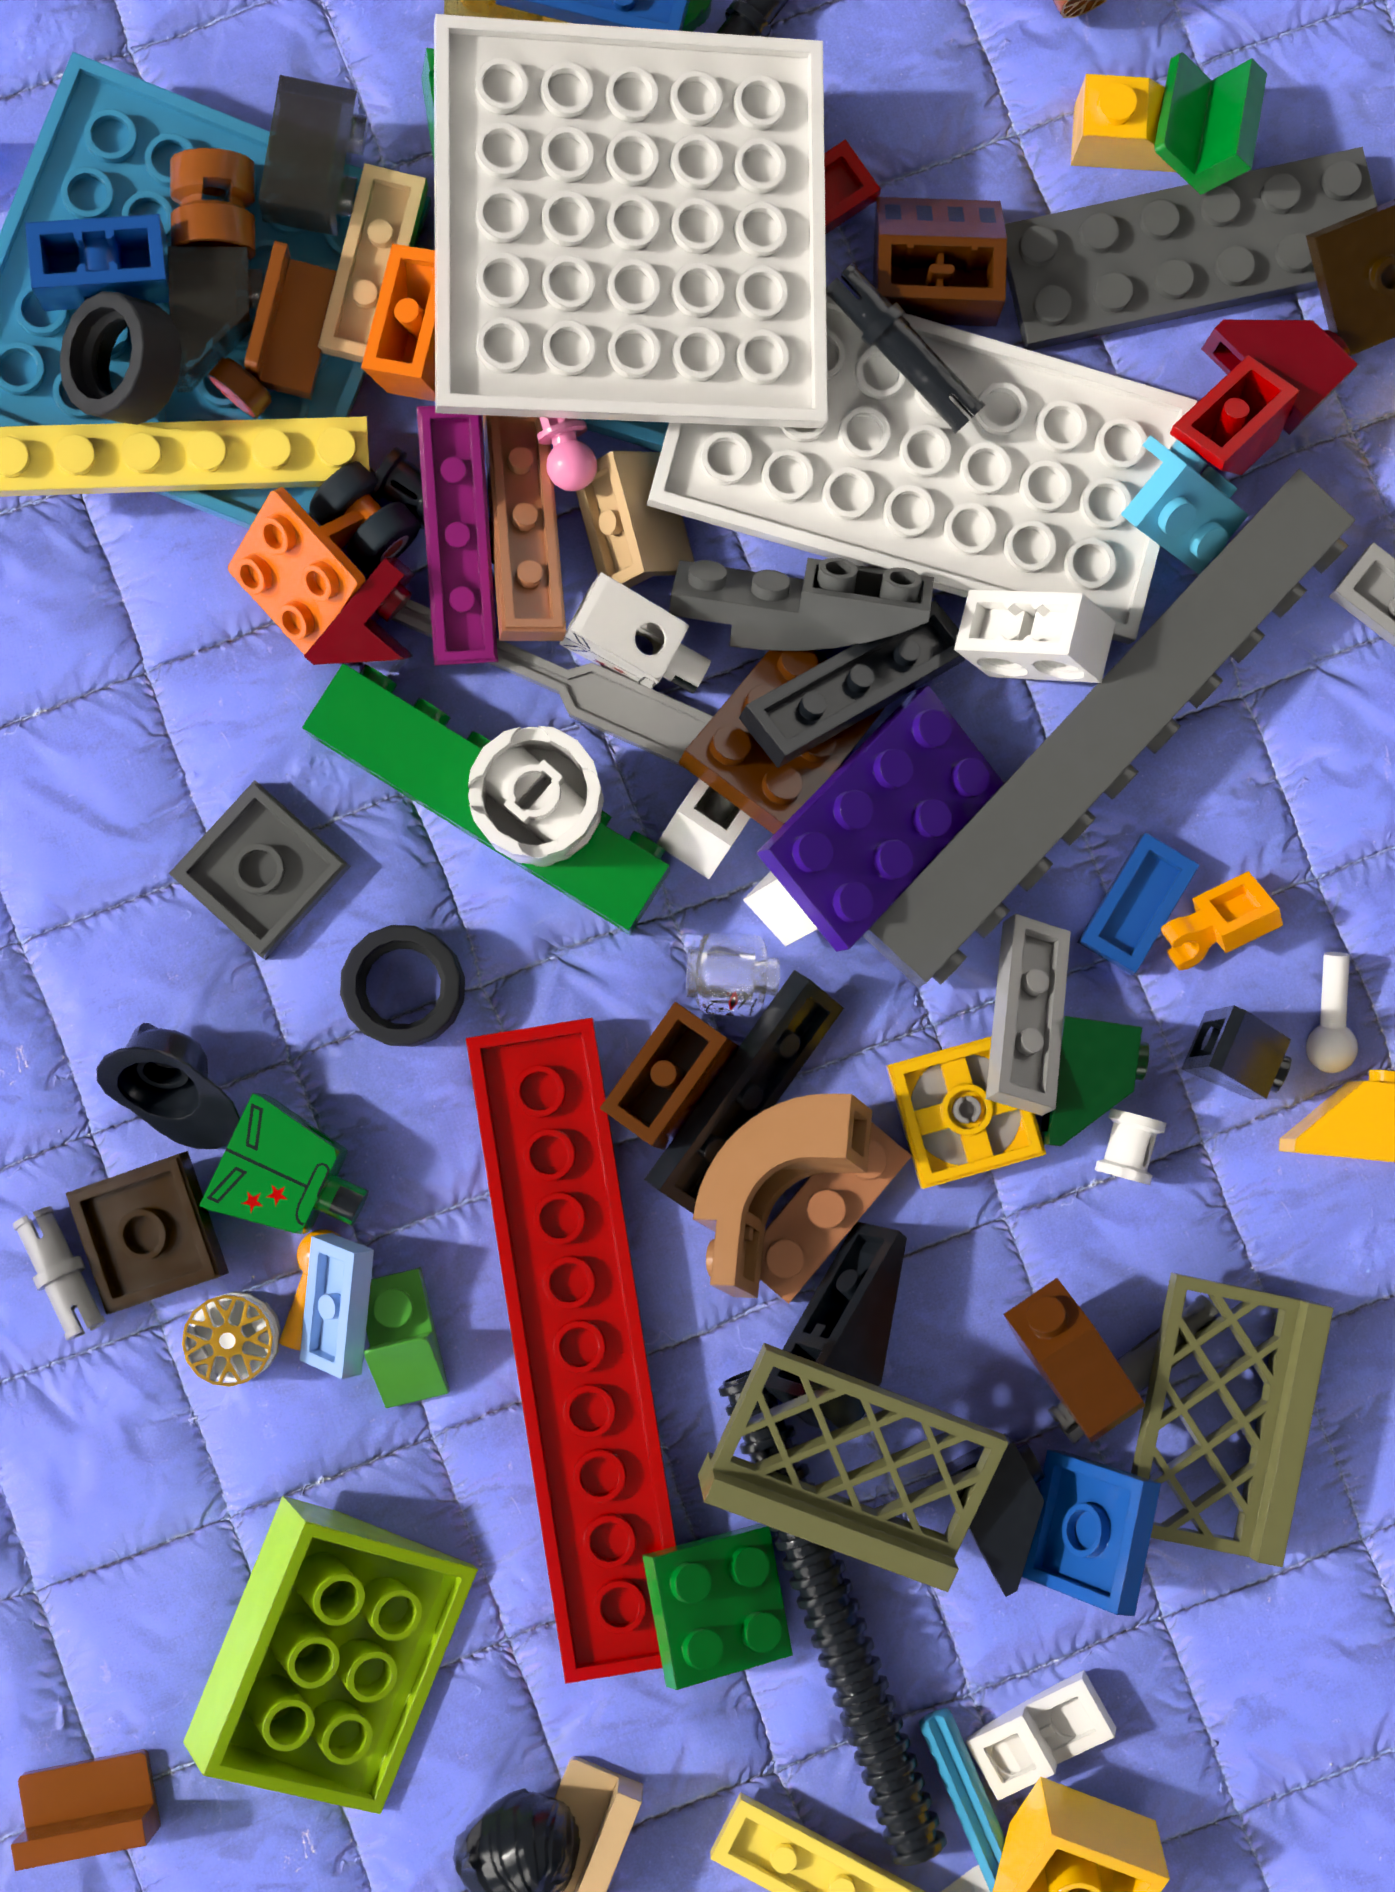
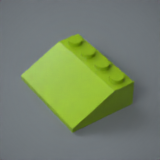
M282 1496L183 1741L202 1775L381 1815L478 1569L473 1564L342 1512Z

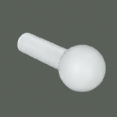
M1342 952L1324 953L1320 1025L1310 1033L1306 1042V1053L1310 1062L1317 1069L1327 1073H1337L1347 1069L1353 1064L1358 1054L1357 1039L1353 1032L1346 1027L1350 954Z

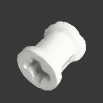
M1111 1108L1108 1118L1114 1122L1105 1157L1103 1160L1097 1161L1095 1170L1150 1185L1152 1175L1147 1170L1157 1134L1164 1133L1167 1123Z

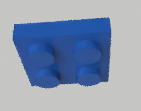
M1047 1449L1043 1469L1046 1478L1041 1480L1039 1488L1044 1504L1022 1577L1115 1615L1135 1616L1161 1483L1066 1451Z

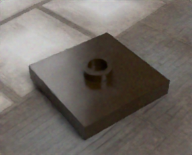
M1395 199L1306 235L1328 329L1344 340L1350 350V356L1395 338Z
M188 1151L66 1193L106 1315L229 1273L207 1209L199 1206L203 1199V1194Z

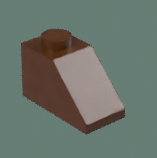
M1055 1278L1003 1314L1020 1347L1091 1443L1145 1407L1144 1401L1092 1322L1058 1278Z

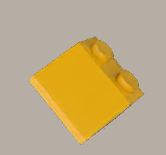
M1040 1777L1009 1823L993 1892H1161L1170 1880L1156 1820Z

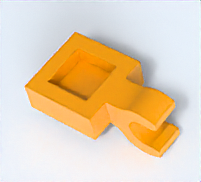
M1247 871L1192 898L1195 913L1167 922L1161 927V932L1172 946L1166 950L1167 955L1180 971L1192 968L1201 962L1207 955L1209 948L1216 942L1225 953H1228L1283 926L1280 908L1252 874Z

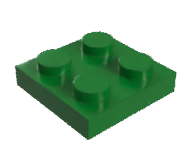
M755 1524L642 1555L666 1687L679 1690L793 1656L769 1526Z

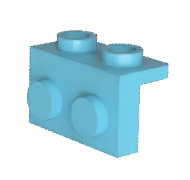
M1150 435L1142 446L1163 463L1121 515L1197 574H1200L1209 562L1223 551L1229 538L1249 514L1230 500L1238 488L1209 465L1199 474L1207 463L1183 443L1176 440L1170 449H1167Z

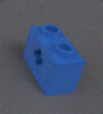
M159 214L25 223L31 288L44 311L78 309L86 299L102 291L122 293L155 304L174 302L168 240Z

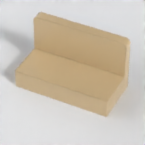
M611 451L597 459V472L593 481L584 489L576 491L597 574L599 575L602 572L628 588L652 576L676 575L680 560L694 562L683 517L647 506L661 452Z
M577 1756L570 1758L554 1797L559 1801H563L566 1806H569L571 1813L575 1817V1823L579 1826V1838L581 1839L573 1877L564 1892H607L642 1804L643 1783Z

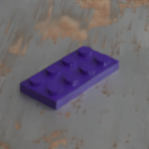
M928 685L914 690L756 854L836 952L848 950L1004 782Z

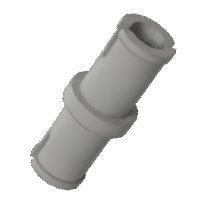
M48 1206L33 1212L43 1233L42 1238L39 1237L32 1219H29L27 1215L15 1221L13 1228L18 1232L37 1272V1275L32 1280L38 1291L45 1289L65 1332L64 1336L69 1341L85 1334L75 1313L76 1308L79 1309L86 1327L90 1328L91 1331L103 1325L106 1320L104 1316H101L81 1274L86 1268L81 1256L73 1257L54 1217L53 1208Z

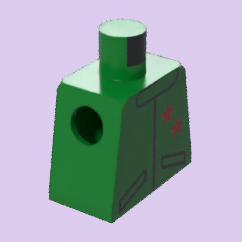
M252 1093L199 1206L207 1210L292 1233L305 1234L313 1228L320 1211L352 1226L365 1204L369 1191L337 1176L348 1153L346 1148L273 1097L261 1093Z

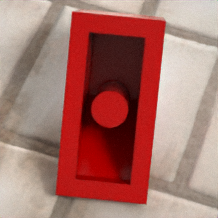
M1248 355L1172 426L1170 435L1221 471L1242 475L1278 441L1300 390Z

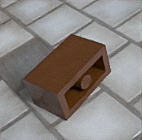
M674 1002L600 1109L649 1145L666 1150L739 1046L695 1014Z

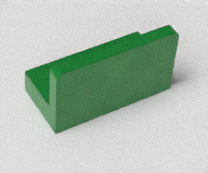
M1183 52L1170 59L1154 149L1200 195L1252 169L1267 72L1253 58L1213 80Z

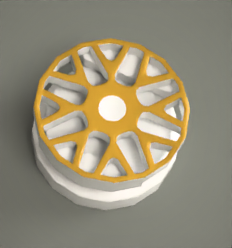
M234 1291L208 1299L192 1312L184 1326L182 1347L186 1362L198 1377L212 1385L231 1387L248 1382L271 1366L279 1352L278 1342L282 1332L278 1316L267 1302L265 1303L252 1296V1293Z

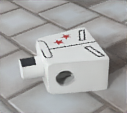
M602 572L587 590L566 630L564 640L559 643V645L593 663L650 689L658 684L663 677L693 694L703 680L711 663L710 659L681 644L689 628L688 624ZM635 635L644 636L652 643V655H646L637 648Z

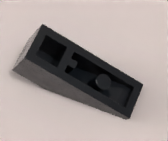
M857 1222L852 1227L782 1350L880 1386L907 1237L898 1230ZM776 1367L772 1368L764 1387L778 1400L785 1403L806 1394L799 1376ZM809 1380L813 1391L824 1387ZM847 1394L819 1404L830 1432L860 1420L865 1414L861 1400ZM812 1408L796 1414L806 1424L820 1428Z

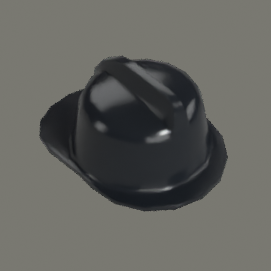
M142 1023L134 1030L125 1048L117 1049L105 1055L97 1065V1082L104 1093L117 1103L130 1109L159 1133L174 1142L195 1149H217L229 1144L240 1121V1116L234 1102L221 1088L208 1079L207 1056L201 1045L190 1036L176 1030L157 1028L150 1023Z

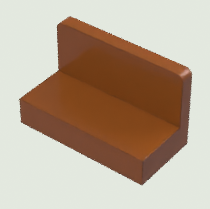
M276 240L273 244L244 366L265 388L312 400L323 356L318 344L337 271L291 259L288 244Z
M140 1749L23 1773L18 1779V1787L25 1830L11 1844L15 1871L146 1846L161 1827L148 1751Z

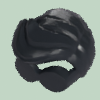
M525 1788L510 1792L494 1802L480 1816L467 1825L464 1832L456 1837L453 1855L456 1872L470 1892H564L573 1877L580 1849L579 1826L575 1823V1817L571 1813L569 1806H566L563 1801L548 1797L545 1794L528 1792Z

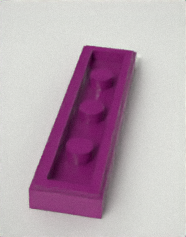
M416 406L434 666L498 662L482 415L435 413V406Z

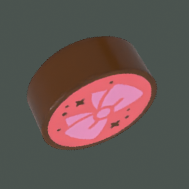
M228 357L221 358L207 374L209 380L227 399L254 419H258L272 402L271 395L267 389L245 368Z

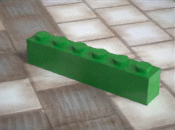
M344 663L341 665L302 726V729L307 734L620 930L631 935L670 873V866L660 860L665 853L661 846L636 831H633L629 839H626L607 827L612 817L602 810L600 823L588 844L566 860L555 862L550 866L540 867L533 864L518 863L493 847L474 822L468 799L470 769L482 748L491 741L475 731H472L468 738L465 739L446 727L451 718L431 703L418 698L412 706L392 694L397 684L376 669L365 664L360 673Z

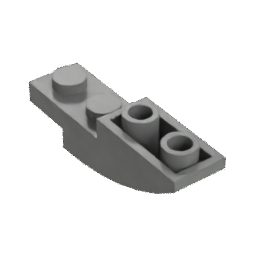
M808 558L804 579L788 577L775 570L753 572L727 568L718 562L710 560L696 562L680 560L671 592L669 613L678 617L732 625L729 644L731 647L782 651L832 649L893 636L929 622L934 577L919 575L907 568L897 567L885 570L859 566L842 558H827L825 560Z

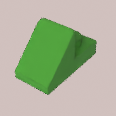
M421 1267L371 1279L366 1325L370 1347L364 1351V1355L385 1407L390 1408L448 1394L450 1390Z

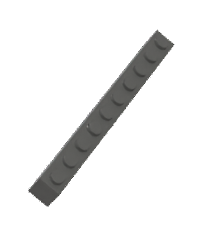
M1299 468L1104 676L1102 682L1098 683L865 932L863 937L918 988L926 984L931 978L941 985L967 958L958 948L971 934L976 931L985 938L1009 913L1010 910L1002 903L1009 893L1018 884L1027 892L1050 869L1053 863L1045 857L1048 851L1061 838L1070 846L1095 820L1096 817L1087 809L1104 792L1108 797L1114 799L1137 775L1139 771L1130 764L1145 747L1155 754L1177 732L1181 725L1173 719L1176 713L1188 701L1197 709L1223 682L1215 671L1227 658L1231 656L1237 663L1241 662L1263 639L1265 634L1257 626L1272 611L1281 618L1303 596L1307 589L1299 581L1313 566L1322 574L1348 547V544L1340 537L1356 519Z

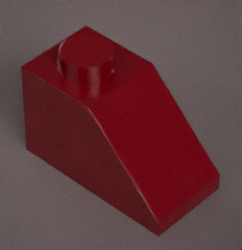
M1223 319L1214 328L1201 348L1227 375L1249 355L1300 390L1283 428L1288 435L1321 405L1358 365L1350 357V350L1344 340L1330 330L1321 329L1313 320Z

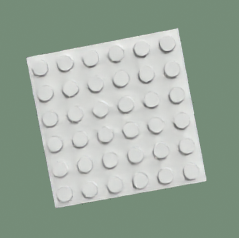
M436 14L434 21L435 413L822 429L828 422L823 41Z

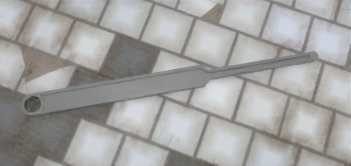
M409 599L391 620L432 638L431 609ZM498 638V662L489 663L559 694L569 717L681 767L683 766L678 762L684 751L713 717L597 664L589 663L568 670L507 642L499 641Z

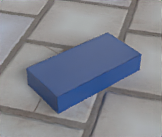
M1146 832L1140 835L1077 943L1127 973L1135 974L1160 934L1161 927L1167 922L1200 865Z

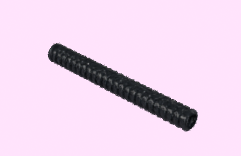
M751 1370L723 1381V1385L719 1387L720 1396H728L730 1402L725 1408L728 1416H731ZM764 1387L762 1392L769 1409L778 1406L777 1398ZM758 1401L751 1416L762 1412ZM784 1419L776 1422L786 1450L799 1445H793L791 1439L796 1434L794 1426L786 1425ZM768 1426L742 1436L744 1442L740 1444V1450L742 1454H749L751 1463H756L779 1453ZM800 1461L793 1463L799 1480L808 1483L806 1480V1476L810 1473L808 1464L800 1463ZM785 1467L776 1470L778 1473L789 1476ZM769 1527L770 1531L778 1532L779 1538L775 1541L777 1550L785 1551L786 1557L782 1561L784 1569L793 1572L794 1576L789 1581L792 1589L800 1591L801 1595L797 1598V1605L799 1609L807 1610L808 1614L804 1617V1624L806 1628L814 1629L815 1634L811 1637V1643L814 1648H821L822 1653L818 1656V1662L820 1667L828 1668L829 1673L825 1676L827 1686L836 1689L832 1697L834 1705L842 1707L844 1710L840 1714L841 1724L851 1729L847 1733L848 1743L858 1748L854 1753L855 1762L857 1765L865 1767L861 1773L862 1781L865 1785L872 1786L868 1797L871 1804L879 1806V1809L876 1811V1819L879 1824L886 1825L883 1831L885 1843L894 1846L890 1851L892 1862L903 1866H912L926 1862L942 1851L947 1844V1839L944 1832L936 1830L940 1821L936 1812L929 1811L932 1805L930 1793L921 1790L925 1785V1779L922 1773L914 1771L918 1765V1760L915 1754L907 1752V1749L910 1747L909 1736L899 1731L903 1727V1720L901 1715L893 1714L892 1712L896 1707V1701L893 1695L885 1693V1690L889 1687V1682L886 1676L878 1674L882 1663L878 1656L871 1655V1651L874 1649V1642L872 1637L864 1636L863 1632L867 1629L866 1620L856 1615V1612L860 1609V1604L857 1598H850L849 1596L853 1585L850 1579H843L842 1573L846 1569L844 1561L835 1558L834 1554L837 1551Z

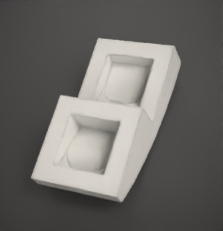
M1085 1670L1038 1693L994 1719L967 1737L966 1744L999 1801L1037 1783L1040 1777L1048 1778L1054 1775L1057 1764L1115 1738L1116 1726Z

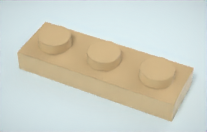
M364 163L318 344L322 354L359 363L363 362L392 243L414 247L429 188L426 178Z

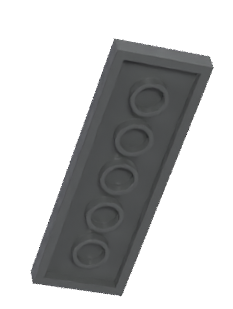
M1363 147L1248 171L1202 195L1190 184L1005 224L1007 235L1006 275L1024 349L1030 351L1317 289L1318 284L1306 235L1377 206Z

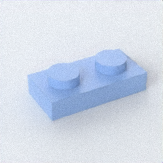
M333 1233L311 1236L299 1360L340 1379L362 1375L372 1279L373 1249Z

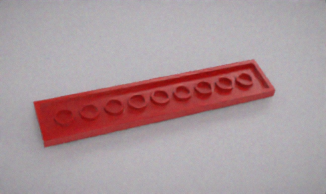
M586 1018L466 1038L565 1684L663 1668L642 1555L677 1546L610 1120L609 1115L600 1109L606 1100L594 1019Z

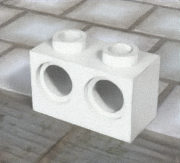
M969 590L954 650L988 677L1101 683L1116 622L1083 593Z

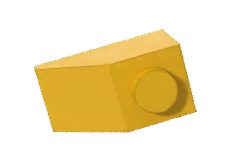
M1086 74L1074 105L1071 166L1176 172L1154 149L1165 87L1145 77Z
M1369 1070L1368 1081L1346 1082L1279 1139V1151L1395 1163V1071Z

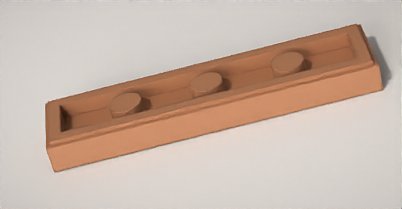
M483 415L499 641H563L566 634L555 491L554 483L547 473L546 466L547 458L551 451V444L542 445L538 442L537 434L543 430L539 417Z

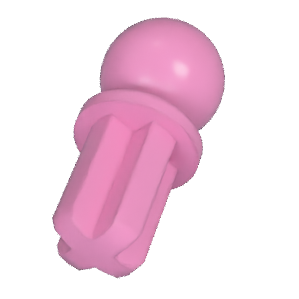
M539 417L543 430L537 434L538 442L542 445L553 444V449L548 455L546 464L547 473L551 481L557 487L566 491L584 489L593 481L597 472V460L594 452L588 445L577 440L578 436L587 431L586 422L584 420Z

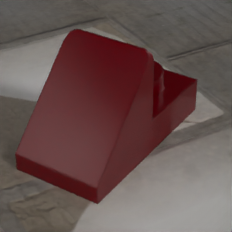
M384 558L304 657L313 665L391 661L412 657L413 655L379 626L376 621L382 617L386 622H389L403 608L412 595L405 586L415 576V573L397 558Z

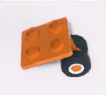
M358 461L351 462L337 470L319 487L312 497L309 511L321 525L320 527L285 488L280 487L271 491L228 565L229 573L304 655L365 582L362 572L341 549L348 544L347 553L362 571L373 573L384 558H398L414 541L420 530L419 520L405 504L394 502L382 508L376 502V499L372 497V492L378 482L374 476L375 472L371 467L369 472Z

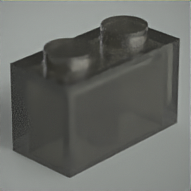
M284 75L279 76L259 194V205L263 222L338 236L341 216L351 217L358 189V178L348 176L352 154L363 156L367 138L368 116L358 113L357 90Z

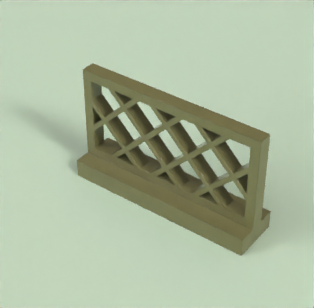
M1171 1272L1131 1473L1161 1484L1166 1481L1183 1508L1162 1523L1154 1522L1151 1538L1250 1557L1258 1563L1283 1567L1334 1308L1305 1299L1267 1293ZM1187 1290L1208 1294L1221 1314V1317L1195 1335L1191 1333L1182 1318ZM1223 1297L1243 1302L1230 1310ZM1259 1305L1277 1308L1278 1314L1273 1336L1257 1347H1254L1237 1320ZM1229 1327L1245 1355L1217 1373L1200 1346ZM1179 1332L1185 1342L1176 1347ZM1192 1353L1209 1380L1180 1399L1169 1383L1171 1367L1177 1361ZM1270 1353L1268 1365L1266 1366L1262 1358ZM1253 1365L1264 1382L1261 1399L1244 1411H1241L1225 1384ZM1216 1391L1233 1418L1204 1438L1187 1410ZM1165 1397H1167L1172 1406L1163 1411ZM1179 1416L1196 1444L1167 1464L1156 1447L1158 1432L1162 1427ZM1257 1418L1254 1431L1249 1423ZM1238 1430H1241L1251 1445L1249 1461L1229 1476L1212 1448ZM1204 1455L1220 1483L1191 1502L1176 1479L1175 1474ZM1154 1461L1159 1470L1150 1475L1152 1462ZM1244 1483L1243 1492L1241 1496L1236 1487ZM1226 1494L1230 1496L1239 1510L1233 1538L1212 1534L1199 1513ZM1191 1520L1198 1531L1181 1528V1526Z
M763 1343L714 1454L708 1452L699 1471L698 1478L704 1503L948 1592L959 1570L955 1562L956 1554L1009 1442L1002 1433ZM776 1367L799 1376L806 1394L769 1409L762 1390L772 1368ZM809 1380L824 1387L813 1391ZM844 1394L860 1399L867 1417L830 1432L819 1404ZM758 1401L762 1412L751 1416ZM870 1404L884 1408L885 1410H882L874 1414ZM812 1408L823 1435L786 1450L776 1422ZM905 1417L920 1422L927 1440L890 1455L880 1428ZM766 1426L769 1427L779 1451L778 1454L756 1463L733 1456L742 1436ZM931 1427L944 1431V1433L934 1436ZM873 1431L883 1458L847 1472L836 1446ZM965 1440L985 1447L976 1467L950 1477L941 1455V1450ZM829 1449L840 1476L815 1486L800 1481L793 1463ZM933 1454L943 1480L907 1495L897 1468ZM785 1467L789 1476L778 1473L776 1470ZM890 1472L900 1498L876 1508L859 1503L853 1486ZM966 1488L961 1499H959L956 1491ZM846 1490L850 1499L836 1493ZM950 1495L955 1512L945 1533L942 1534L920 1526L913 1509ZM906 1512L909 1521L896 1516Z

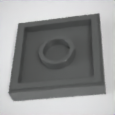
M254 780L169 874L254 952L266 960L351 866Z

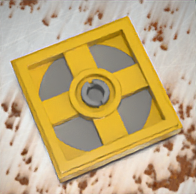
M992 1036L886 1065L921 1189L1046 1155L1034 1113L985 1099Z

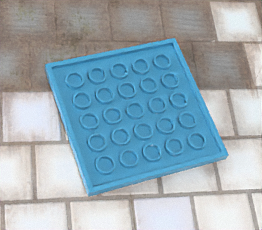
M72 51L0 231V427L120 423L83 413L71 403L62 384L59 360L64 333L72 315L77 309L44 311L31 288L25 223L159 214L168 240L174 302L157 303L156 305L170 315L179 333L182 358L178 382L169 402L154 418L143 423L255 420L227 399L213 385L207 374L221 358L227 357L245 368V356L275 240L288 244L291 259L337 271L363 169ZM196 148H219L241 153L254 161L255 202L246 208L255 216L256 256L251 260L240 264L207 265L180 259L172 253L171 212L180 206L172 200L170 194V158L175 153ZM426 196L414 247L431 207V197ZM128 326L118 336L111 352L109 374L113 391L122 383L130 364L132 343ZM323 354L312 400L267 389L271 395L272 402L258 419L350 417L366 372L361 368L362 363ZM319 487L285 488L311 517L309 505ZM278 488L155 493L249 529L269 493Z

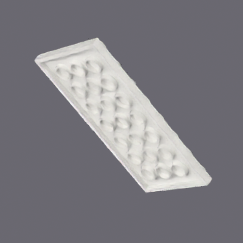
M826 296L828 422L822 429L694 423L668 424L647 506L823 557L846 559L859 566L885 570L897 567L907 568L919 575L934 577V589L966 598L969 590L1083 593L1116 622L1112 640L1131 644L1137 638L1160 545L1132 525L1121 513L1163 463L1143 447V443L1151 435L1167 449H1170L1177 440L1170 435L1172 426L1197 403V400L904 313L903 317L971 392L986 404L971 418L952 397H949L970 420L955 434L949 424L874 344L869 348L861 339L864 333L830 297Z

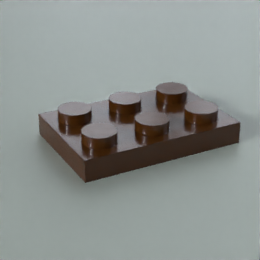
M769 650L686 748L678 762L772 834H775L842 765L885 709L883 707L777 768L741 722L739 716L750 702L828 660L816 650Z

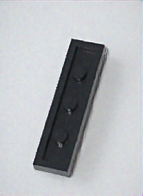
M936 600L931 602L929 622L900 634L867 643H857L750 702L743 709L739 719L776 767L779 768L965 661V658L954 650L959 629Z
M794 970L644 1180L694 1214L695 1202L701 1183L722 1146L751 1118L776 1105L844 1007L810 979Z

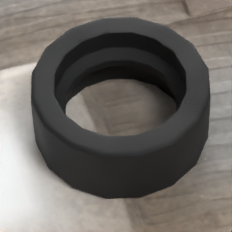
M106 291L86 299L70 319L63 336L59 361L62 384L71 403L87 415L120 423L138 425L154 418L169 402L178 382L182 358L179 333L170 315L155 303L122 293ZM128 326L132 343L130 364L122 383L113 391L109 374L111 352L118 336Z
M390 925L367 934L351 949L341 970L340 996L348 1018L364 1035L386 1045L416 1047L437 1039L455 1022L464 1003L465 976L457 955L437 935L417 926ZM396 949H413L426 955L436 966L441 979L440 996L434 1009L423 1019L410 1024L392 1023L381 1018L371 1007L366 994V979L372 965L383 954Z

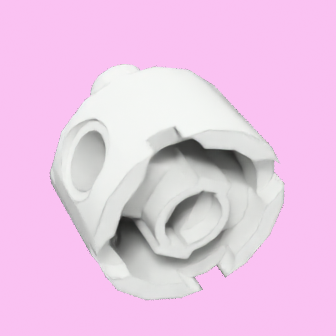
M538 726V728L527 727L523 729L518 727L503 731L482 748L470 769L468 799L474 822L497 851L518 863L546 867L553 865L555 862L566 860L588 844L600 823L604 797L594 761L578 740L555 727Z

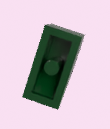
M1070 1016L1063 1017L1056 1109L1042 1116L1040 1134L1044 1145H1064L1134 1092L1135 1080H1144L1149 1062V1044L1141 1042L1142 1027Z

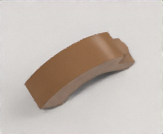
M813 1094L796 1097L778 1103L754 1116L725 1142L704 1176L693 1214V1220L715 1232V1239L709 1242L706 1252V1268L711 1277V1286L733 1297L758 1298L764 1233L773 1206L788 1188L806 1177L820 1173H867L872 1110L853 1094Z

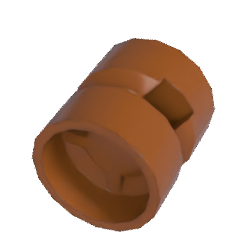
M196 148L175 153L170 158V194L172 200L180 206L171 212L172 253L180 259L207 265L240 264L251 260L256 256L255 216L246 208L255 202L254 161L241 153L219 148Z

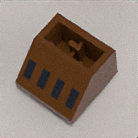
M876 197L873 286L881 295L886 297L892 305L897 302L906 314L943 325L996 327L1006 300L1007 235L1001 201Z

